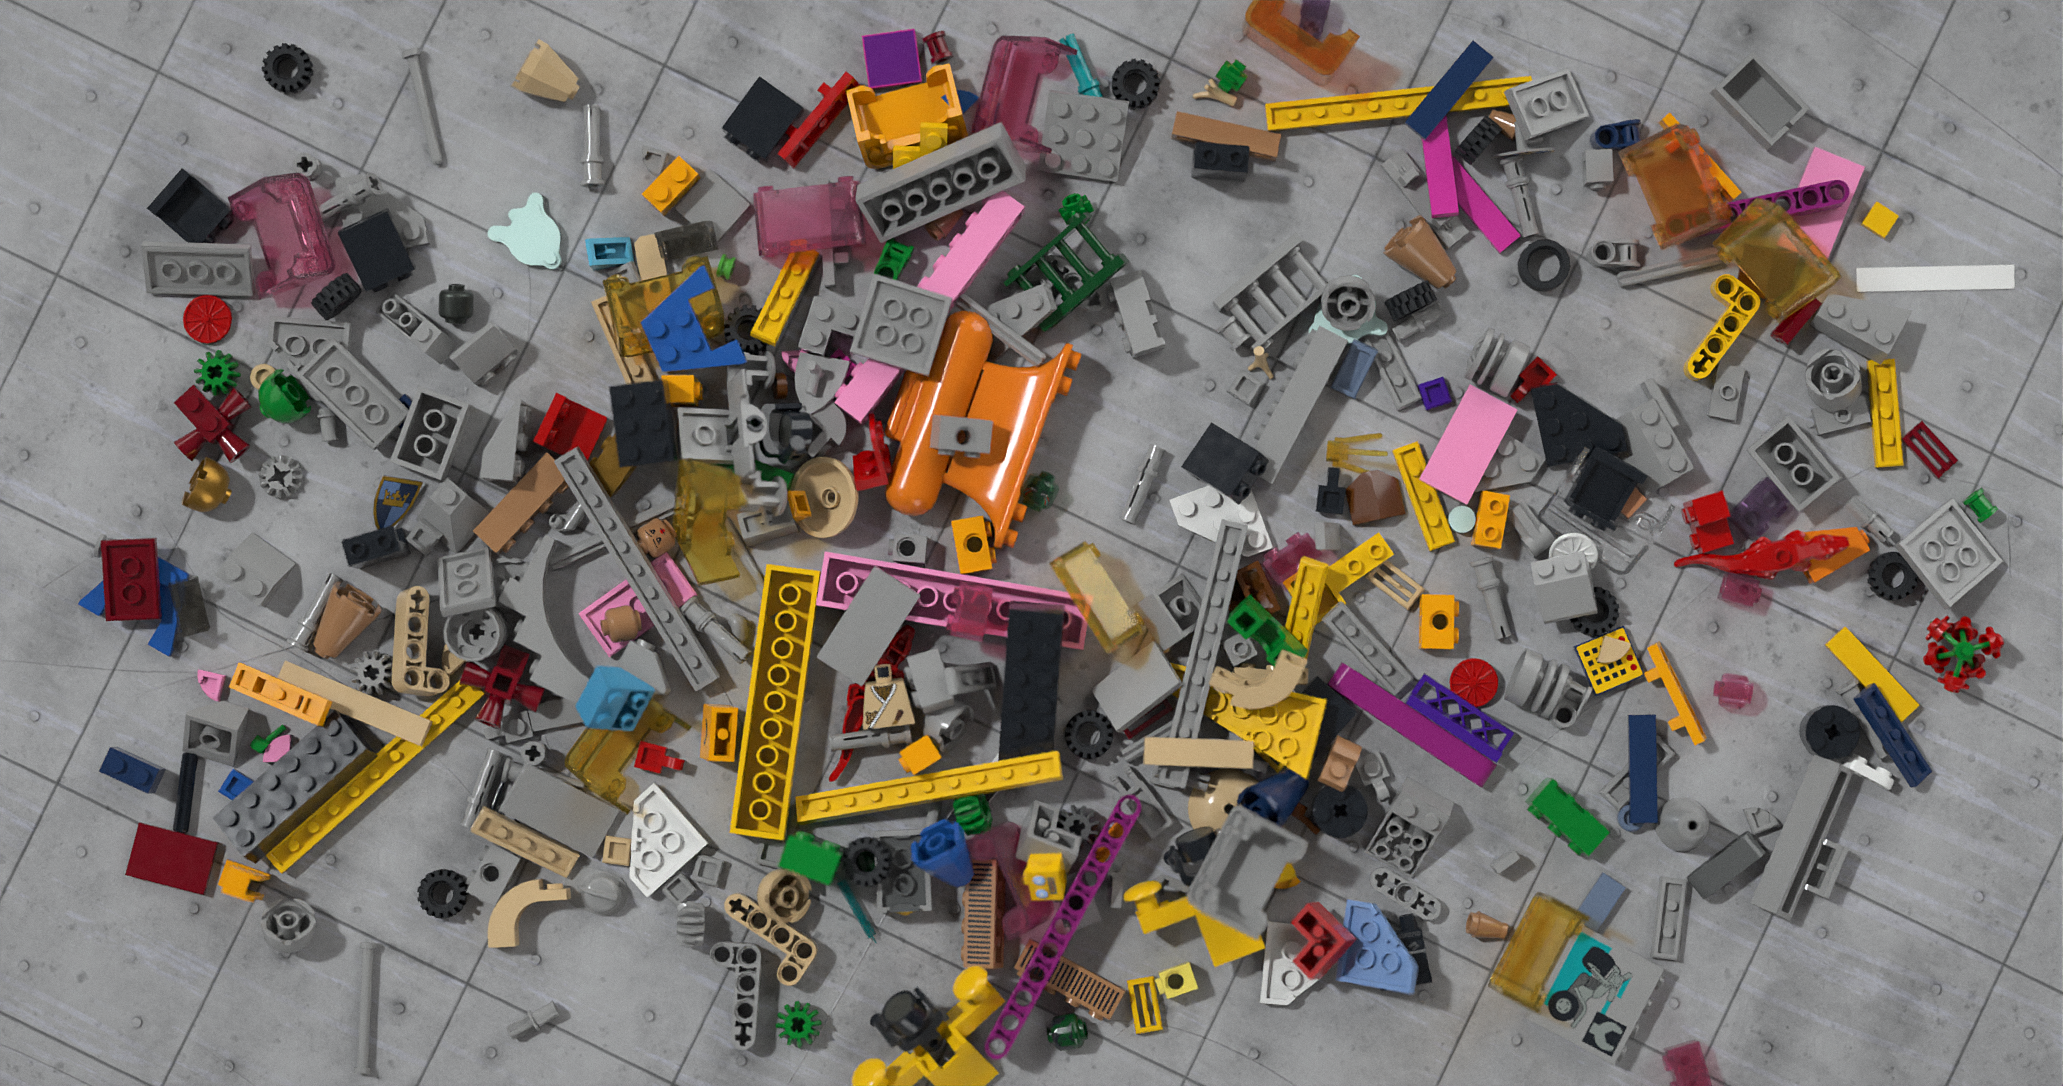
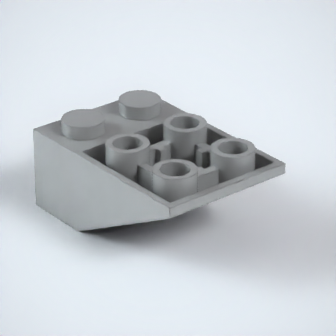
M520 399L515 401L483 449L480 478L487 481L517 484L520 478L525 476L526 462H522L523 451L527 452L529 436L525 435V427L530 425L531 409H528V404Z
M1406 777L1364 852L1412 878L1449 819L1454 802Z

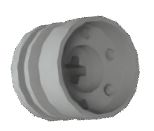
M1488 327L1471 351L1467 360L1464 378L1471 380L1477 370L1480 374L1476 384H1482L1486 377L1489 376L1492 378L1489 390L1506 397L1526 361L1530 346L1514 339L1506 349L1502 347L1505 334L1500 333L1494 343L1491 340L1495 329Z
M495 606L449 616L444 627V641L449 651L457 658L466 661H479L499 654L504 645L507 644L509 637V624L504 614ZM480 627L481 630H484V635L479 636L478 633H475V628Z
M1525 648L1512 672L1505 691L1504 700L1521 707L1530 697L1532 698L1530 711L1536 712L1542 703L1540 715L1547 718L1559 704L1564 694L1569 665L1562 663L1555 673L1557 660L1552 659L1545 668H1542L1543 654Z

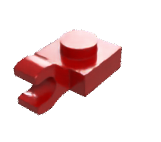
M1537 356L1518 375L1523 383L1510 397L1518 403L1531 391V387L1549 384L1557 374Z
M640 741L634 767L661 774L663 766L683 770L685 760L666 756L668 747Z

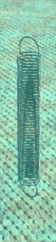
M842 880L841 882L839 881L837 885L843 892L842 895L848 900L847 903L852 907L853 914L858 918L857 921L863 926L862 929L868 936L867 938L869 939L871 936L874 938L873 935L876 933L872 930L873 927L862 917L864 915L868 918L862 912L863 909L855 902L856 899L853 897V891Z

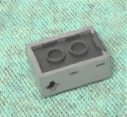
M924 828L874 831V837L886 843L885 846L891 850L890 857H893V862H891L893 867L892 871L888 873L889 876L882 880L881 883L876 884L878 913L895 912L908 916L920 910H933L931 875L915 865L912 861L911 853L912 843L915 840L919 843L922 839L920 833Z

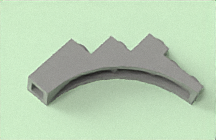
M545 535L543 539L539 537L532 549L535 555L531 563L526 562L521 569L519 576L523 577L522 580L519 582L510 577L508 582L503 581L497 592V595L500 596L498 602L526 616L524 621L519 620L513 634L516 635L515 642L542 655L540 660L535 659L529 670V673L532 674L530 680L577 704L590 678L568 658L558 643L550 624L546 605V578L549 560L558 541Z

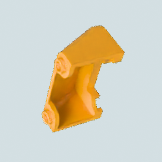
M950 63L932 67L926 74V83L875 96L872 88L863 85L846 90L857 142L864 163L868 168L878 169L893 165L894 145L920 146L921 122L948 123L947 146L968 137ZM945 94L949 105L941 98Z

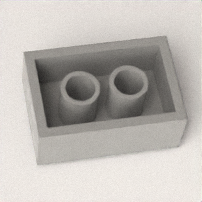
M418 385L390 462L444 481L448 477L474 406Z

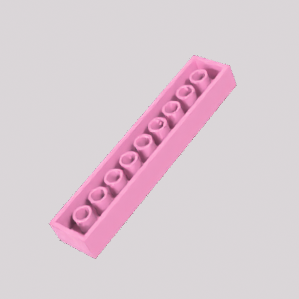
M1000 191L983 199L981 202L983 208L979 214L975 211L965 223L967 229L963 235L957 233L949 244L950 252L945 257L942 254L933 265L934 273L931 277L925 276L917 286L952 297L948 314L955 306L959 296L965 293L1025 214V207L1005 191ZM870 358L864 364L859 362L851 373L853 377L848 385L843 383L834 396L837 399L835 401L836 406L863 426L869 419V414L876 410L905 372V369Z
M825 552L816 601L817 606L846 611L874 566H877L920 594V597L904 621L1007 638L1010 601L1065 605L1062 647L1083 650L1092 596Z

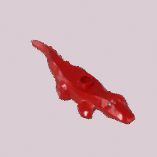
M1794 530L1787 534L1784 539L1771 541L1764 536L1760 537L1740 554L1727 556L1707 553L1696 554L1677 559L1674 562V567L1704 564L1729 573L1749 574L1772 580L1776 577L1778 571L1788 569L1798 572L1808 571L1812 565L1810 563L1811 559H1830L1837 553L1847 549L1850 544L1846 536L1828 534L1817 535L1810 540H1805V533L1803 531Z
M910 625L900 629L875 665L890 664L892 679L903 678L904 680V673L898 669V666L907 658L911 651L915 629ZM873 668L865 682L876 681L875 668ZM865 682L862 686L857 683L848 686L847 710L843 719L842 734L859 731L863 725ZM854 748L841 750L839 761L830 774L828 781L833 782L838 779L848 764Z

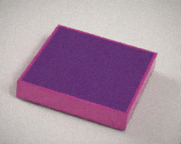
M915 29L862 36L868 86L870 88L880 89L922 83Z

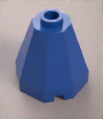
M945 819L924 828L920 833L922 839L919 843L915 840L911 845L912 861L915 865L950 886L959 888L967 885L974 876V867L963 828L959 823L953 822L951 824Z

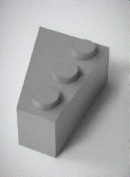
M1141 270L1110 279V286L1106 287L1110 302H1116L1118 312H1115L1114 316L1118 328H1124L1126 337L1122 338L1126 354L1131 353L1132 358L1163 350L1165 342L1163 337H1161L1157 324L1158 320L1156 314H1154Z
M1828 293L1809 326L1881 365L1889 355L1912 310Z

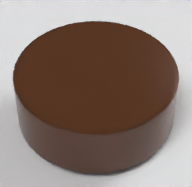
M783 372L775 373L774 382L771 386L775 400L786 399L788 395L787 377Z

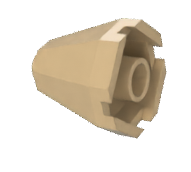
M538 39L535 46L539 49L534 47L530 51L515 77L519 82L514 81L510 87L522 93L565 102L567 98L573 100L580 88L576 84L578 81L577 76L547 43Z

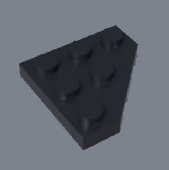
M1558 382L1531 387L1547 467L1588 459L1595 446L1611 454L1627 451L1624 431L1620 421L1610 417L1599 410L1598 407L1572 393Z

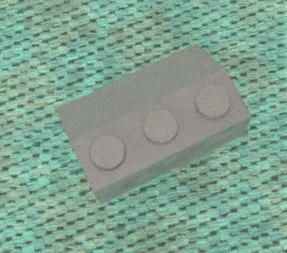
M1654 398L1617 419L1622 423L1627 451L1618 452L1619 457L1648 475L1643 485L1640 483L1636 485L1643 496L1694 469Z
M1790 416L1783 417L1747 449V452L1798 513L1841 479Z

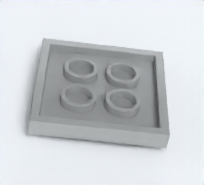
M1049 90L1038 170L1117 182L1129 101Z
M874 274L850 353L929 376L952 297Z
M1953 498L1945 502L1895 545V548L1944 609L1951 607L2003 562Z

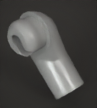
M577 502L570 514H553L549 519V525L557 532L571 531L577 528L586 513Z
M734 613L729 617L728 624L731 625L732 635L743 645L749 636L747 620L744 616Z
M941 801L922 804L928 810L925 825L930 826L940 821Z

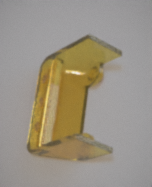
M690 457L678 461L673 511V528L677 534L676 540L698 586L740 578V573L731 556V547L735 545L734 536L725 526L727 510L748 506V501L741 489L739 476L737 474L734 475L732 470Z
M1084 541L1049 562V567L1055 572L1105 650V655L1108 656L1142 634L1144 631L1141 627L1145 623L1137 611L1131 612L1100 564L1098 558L1101 557V554L1092 542L1088 545Z
M652 696L633 731L586 727L567 753L565 767L596 795L628 815L631 810L618 800L626 789V778L620 772L639 748L640 741H644L651 730L657 733L666 732L672 727L674 722L688 731L692 726Z
M1538 891L1532 898L1496 966L1488 987L1540 1015L1542 1011L1540 1007L1547 996L1544 993L1545 986L1543 984L1567 938H1571L1574 934L1578 936L1584 927L1585 921L1588 922L1590 917L1560 900Z

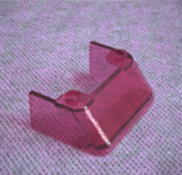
M1000 36L992 48L972 125V134L1002 122L1017 150L1051 154L1052 148L1038 143L1036 127L1028 125L1041 74L1047 75L1056 69L1060 54L1077 55L1078 50L1047 37Z

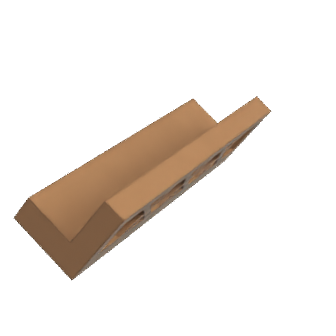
M1177 111L1171 139L1193 144L1207 142L1249 146V156L1275 162L1281 134Z

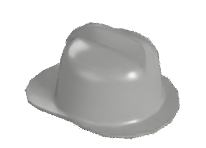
M581 867L573 870L564 882V888H570L571 899H567L570 904L578 909L605 916L616 914L624 908L628 900L626 884L619 876L592 867Z

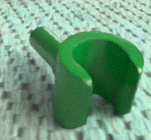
M282 724L268 735L266 739L257 735L251 742L250 747L258 753H265L268 745L282 734L286 728Z

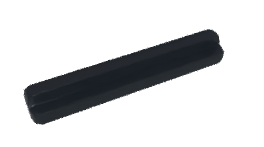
M186 752L182 754L173 830L176 832L185 833L189 831L198 756L195 753Z

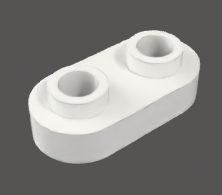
M1853 754L1852 757H1845L1842 763L1843 766L1854 771V774L1890 791L1894 780L1890 778L1891 772L1877 766L1876 770L1867 766L1868 760L1856 754Z

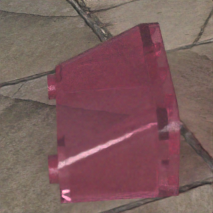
M289 173L263 177L228 197L231 210L237 219L241 221L253 220L268 270L259 273L255 279L260 299L276 296L333 273L336 266L335 259L311 183L305 175Z
M853 176L838 177V182L779 190H774L773 186L757 187L758 192L753 193L759 257L768 258L775 257L779 253L787 255L789 253L844 248L846 245L854 247L867 246L864 214L855 201L857 185L860 184V181H854Z
M1007 821L977 835H973L967 838L965 842L970 854L976 860L987 861L996 857L1017 904L1011 907V910L1005 914L1002 922L1003 929L1010 941L1050 920L1054 914V905L1052 900H1031L1029 885L1024 884V870L1027 869L1028 862L1016 858L1021 829L1017 824Z

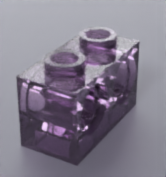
M1764 477L1730 511L1731 516L1727 517V519L1748 539L1753 538L1755 535L1760 538L1770 527L1767 523L1773 517L1778 519L1788 509V506L1785 505L1788 500L1768 477ZM1765 493H1771L1774 496L1775 504L1772 507H1767L1764 504L1763 496ZM1747 512H1752L1756 516V524L1753 527L1748 526L1744 521Z

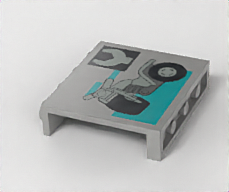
M1574 922L1533 999L1525 1018L1615 1065L1616 1061L1621 1062L1626 1054L1627 1047H1625L1628 1038H1633L1640 1026L1637 1021L1641 1013L1646 1014L1652 1003L1650 996L1653 990H1658L1665 978V975L1662 974L1664 968Z

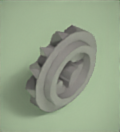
M284 455L270 457L262 464L258 474L260 486L268 495L275 498H286L293 495L299 489L302 482V471L299 464L294 459ZM275 467L281 472L290 471L284 477L285 487L280 481L270 482L276 476Z

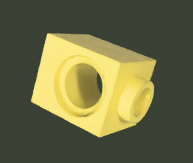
M1189 961L1159 971L1160 978L1155 979L1160 995L1165 993L1167 999L1198 989ZM1176 973L1183 977V983L1179 988H1171L1168 985L1170 975Z

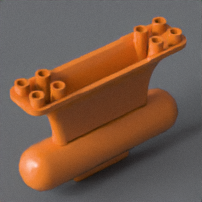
M957 311L946 318L929 376L909 370L905 371L884 431L886 437L900 442L891 467L892 473L888 475L889 484L885 485L884 493L887 502L894 510L903 515L918 516L925 514L933 508L942 484H947L968 495L985 510L995 529V548L1001 550L1003 545L1014 548L1018 531L1009 529L1012 520L1022 523L1027 511V506L1018 503L1021 496L1020 491L1051 404L1054 403L1057 393L1067 396L1069 393L1072 379L1063 376L1066 368L1074 371L1077 370L1082 353L1073 351V345L1066 343L1056 357L1038 367H1011L988 362L987 358L993 344L994 335L987 320L976 312ZM933 415L993 421L990 453H980V458L964 456V451L955 450L954 455L938 454V448L930 447ZM963 430L957 433L956 438L959 444L965 440V432Z

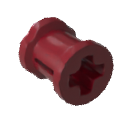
M943 30L929 34L922 39L930 51L932 65L942 63L954 57L953 52H949L944 39L946 34Z

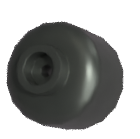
M449 284L448 289H444L439 293L438 313L440 317L445 318L446 323H466V319L473 316V293L465 290L464 284Z

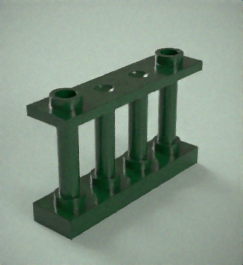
M1079 212L1074 214L1067 221L1069 225L1022 267L1018 264L1007 273L1009 278L1003 282L1006 287L1013 286L1017 282L1023 291L1034 288L1025 274L1037 265L1059 291L1063 302L1039 324L1044 332L1053 329L1130 262L1123 253L1117 256L1114 253L1110 254L1088 228L1085 222L1092 217L1089 212L1082 215ZM1076 230L1103 261L1101 263L1103 268L1097 273L1094 271L1090 272L1065 242V239ZM1055 248L1061 252L1082 278L1081 282L1083 285L1076 291L1074 288L1070 289L1045 259Z

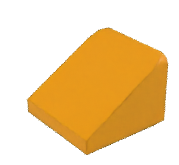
M787 491V499L795 522L811 517L805 491Z

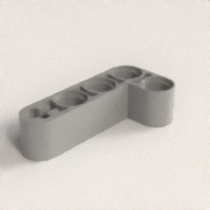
M720 941L711 948L710 959L716 966L736 968L731 1042L735 1048L747 1050L753 1046L757 1039L763 954L761 948L754 943ZM723 946L729 950L730 957L727 961L717 959L716 949ZM746 948H751L757 953L755 962L747 963L744 961L742 954ZM748 975L755 980V986L752 990H745L741 986V978ZM741 1003H749L753 1007V1014L750 1017H743L739 1013V1005ZM737 1021L742 1023L753 1022V1026L748 1025L746 1027V1034L751 1036V1039L747 1040L745 1044H742V1040L737 1038V1035H740L743 1031V1024L737 1025Z

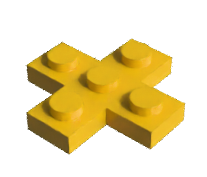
M921 122L920 146H893V169L947 146L948 123Z

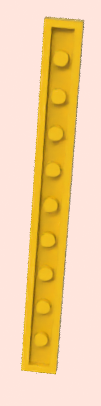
M1532 76L1473 82L1448 113L1509 107L1510 105L1504 91L1532 81ZM1434 86L1266 103L1264 106L1267 131L1410 117Z
M459 680L420 715V717L432 721L423 746L396 736L377 753L378 757L265 856L281 874L285 873L484 697L485 692L481 688L459 685Z
M1058 751L796 796L797 822L800 825L1063 780L1060 754Z

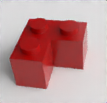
M1723 490L1683 503L1684 508L1681 509L1685 524H1689L1692 531L1689 539L1693 550H1698V553L1702 554L1734 544L1726 519L1731 515Z
M1319 901L1307 903L1290 922L1309 941L1292 962L1310 980L1323 978L1356 940Z

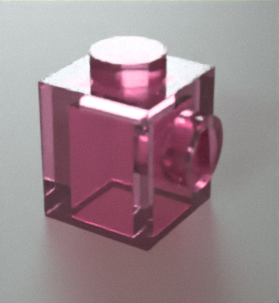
M1726 572L1723 575L1717 599L1747 608L1753 607V604H1757L1761 596L1762 588H1759L1760 581Z

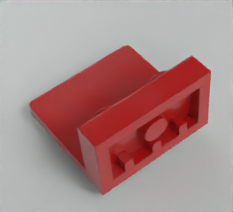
M556 393L533 442L562 456L579 446L588 461L608 418Z
M874 413L869 414L870 439L874 451L865 450L857 455H853L854 482L857 491L889 484L888 473H892L890 450L883 438L885 436L881 421L876 422Z

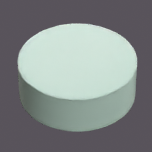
M1458 506L1449 513L1448 524L1457 533L1468 532L1475 525L1476 517L1469 507Z

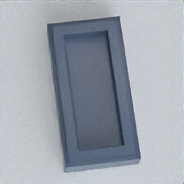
M1354 339L1331 388L1355 399L1378 353V349Z
M1602 872L1573 915V918L1592 931L1597 932L1626 887Z

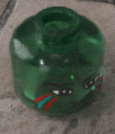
M1044 470L1040 474L1030 473L1020 490V495L1023 498L1022 503L1038 512H1041L1042 509H1050L1060 491L1058 484L1054 482L1056 477Z

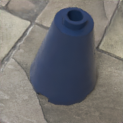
M1287 769L1245 788L1238 795L1237 804H1241L1242 807L1282 828L1308 790L1309 779L1306 780L1291 769Z

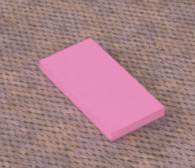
M1814 147L1797 188L1832 180H1841L1848 185L1849 196L1846 202L1838 208L1784 219L1774 247L1784 251L1797 252L1798 257L1824 267L1865 167ZM1837 188L1829 190V195L1832 199L1840 200L1843 198L1841 190ZM1812 194L1802 196V200L1806 205L1812 206L1816 204V199Z
M1470 384L1419 480L1467 505L1512 422L1517 409Z
M668 552L650 562L678 608H681L691 597L698 595ZM627 580L578 613L609 657L615 655L626 647L630 641L636 640L655 626ZM629 605L633 610H638L642 630L638 631L635 639L613 643L608 635L603 636L600 620L605 619L604 615L607 609Z

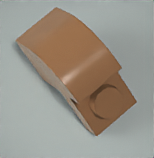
M1337 735L1324 760V767L1318 781L1343 792L1358 761L1362 746Z

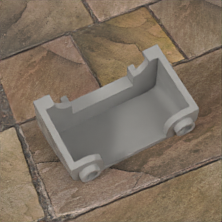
M1238 805L1231 810L1188 891L1187 900L1202 913L1257 940L1268 924L1266 913L1262 910L1286 863L1294 864L1302 860L1306 854L1308 842Z

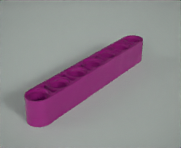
M1832 180L1677 213L1667 219L1663 232L1669 241L1680 242L1835 209L1846 202L1849 196V187L1844 181ZM1832 188L1841 190L1843 198L1840 200L1832 199L1829 195V190ZM1812 194L1816 199V204L1812 206L1806 205L1802 200V196ZM1780 199L1786 200L1790 205V209L1787 211L1778 210L1776 201ZM1752 205L1760 206L1763 210V215L1760 217L1752 216L1749 212V207ZM1732 211L1735 213L1737 220L1728 223L1723 219L1722 213ZM1704 216L1709 219L1710 226L1700 228L1696 224V219ZM1673 222H1678L1683 226L1684 231L1680 234H1674L1670 231L1669 225Z
M1344 663L1339 665L1327 684L1335 692L1482 788L1497 766L1493 761Z

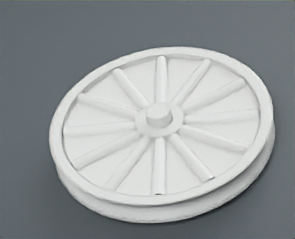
M1568 533L1558 537L1552 543L1549 550V559L1584 551L1590 565V570H1592L1598 560V551L1595 543L1586 535Z

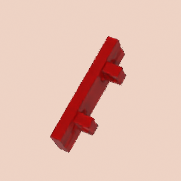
M845 72L832 88L823 82L817 91L824 98L798 129L791 125L786 132L790 139L777 154L793 169L847 106L846 90L860 86L857 80L848 72Z

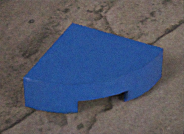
M957 90L964 115L979 100V97L969 91ZM945 94L941 98L949 105Z

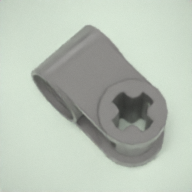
M1640 240L1598 241L1587 250V260L1595 267L1639 268L1637 246L1640 245ZM1597 247L1605 249L1607 253L1605 260H1600L1596 257L1595 250Z
M1568 675L1564 694L1559 704L1549 716L1551 725L1559 729L1573 725L1592 692V687H1584L1573 681L1572 677ZM1561 708L1565 709L1569 714V719L1564 724L1560 723L1556 717L1557 711Z

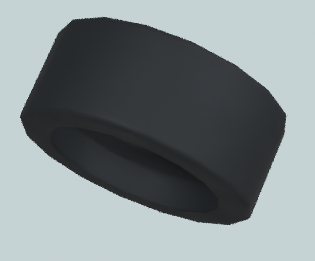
M1550 239L1536 240L1529 244L1520 254L1517 263L1518 274L1523 283L1530 289L1540 292L1550 291L1561 285L1568 277L1570 257L1566 249L1558 242ZM1538 250L1552 251L1559 260L1560 268L1558 274L1549 281L1537 280L1529 271V259Z

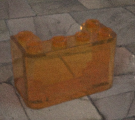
M1253 0L1247 8L1242 23L1244 35L1316 85L1324 86L1333 80L1360 38L1358 34L1348 29L1341 35H1334L1330 32L1322 43L1281 15L1284 8V0Z

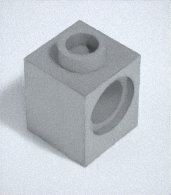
M1612 149L1585 150L1582 153L1583 186H1590L1591 190L1607 189V185L1614 181Z
M895 533L894 539H889L888 555H893L894 562L926 564L928 537ZM905 541H910L915 545V552L911 556H904L900 552V546Z
M1240 634L1220 643L1232 667L1257 655L1250 638L1245 640Z

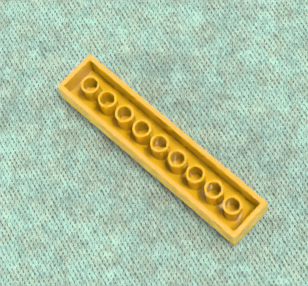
M766 564L729 833L785 840L821 571ZM778 613L773 623L770 617Z

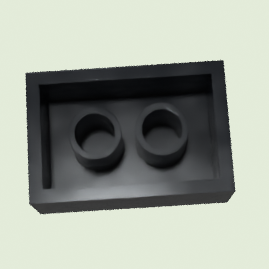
M661 379L609 386L619 468L678 461L668 380Z

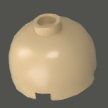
M786 869L771 871L762 879L758 886V905L763 914L773 921L779 923L797 922L806 914L810 907L811 899L808 898L809 890L812 891L811 884L807 877Z

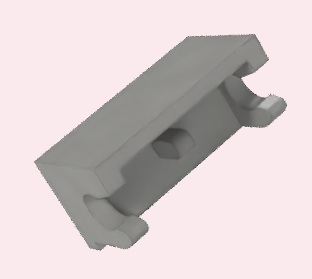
M788 500L784 512L779 516L773 515L771 507L764 506L760 507L756 512L736 514L742 537L747 547L799 532L797 524L792 517Z
M1825 839L1804 890L1828 899L1849 849Z

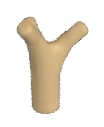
M1213 79L1208 81L1210 86L1205 85L1204 88L1207 91L1193 94L1194 99H1216L1231 107L1234 106L1237 97L1221 90Z
M1257 346L1254 349L1255 360L1248 367V370L1252 371L1260 367L1268 378L1272 379L1274 375L1267 363L1269 354L1264 351L1263 347Z

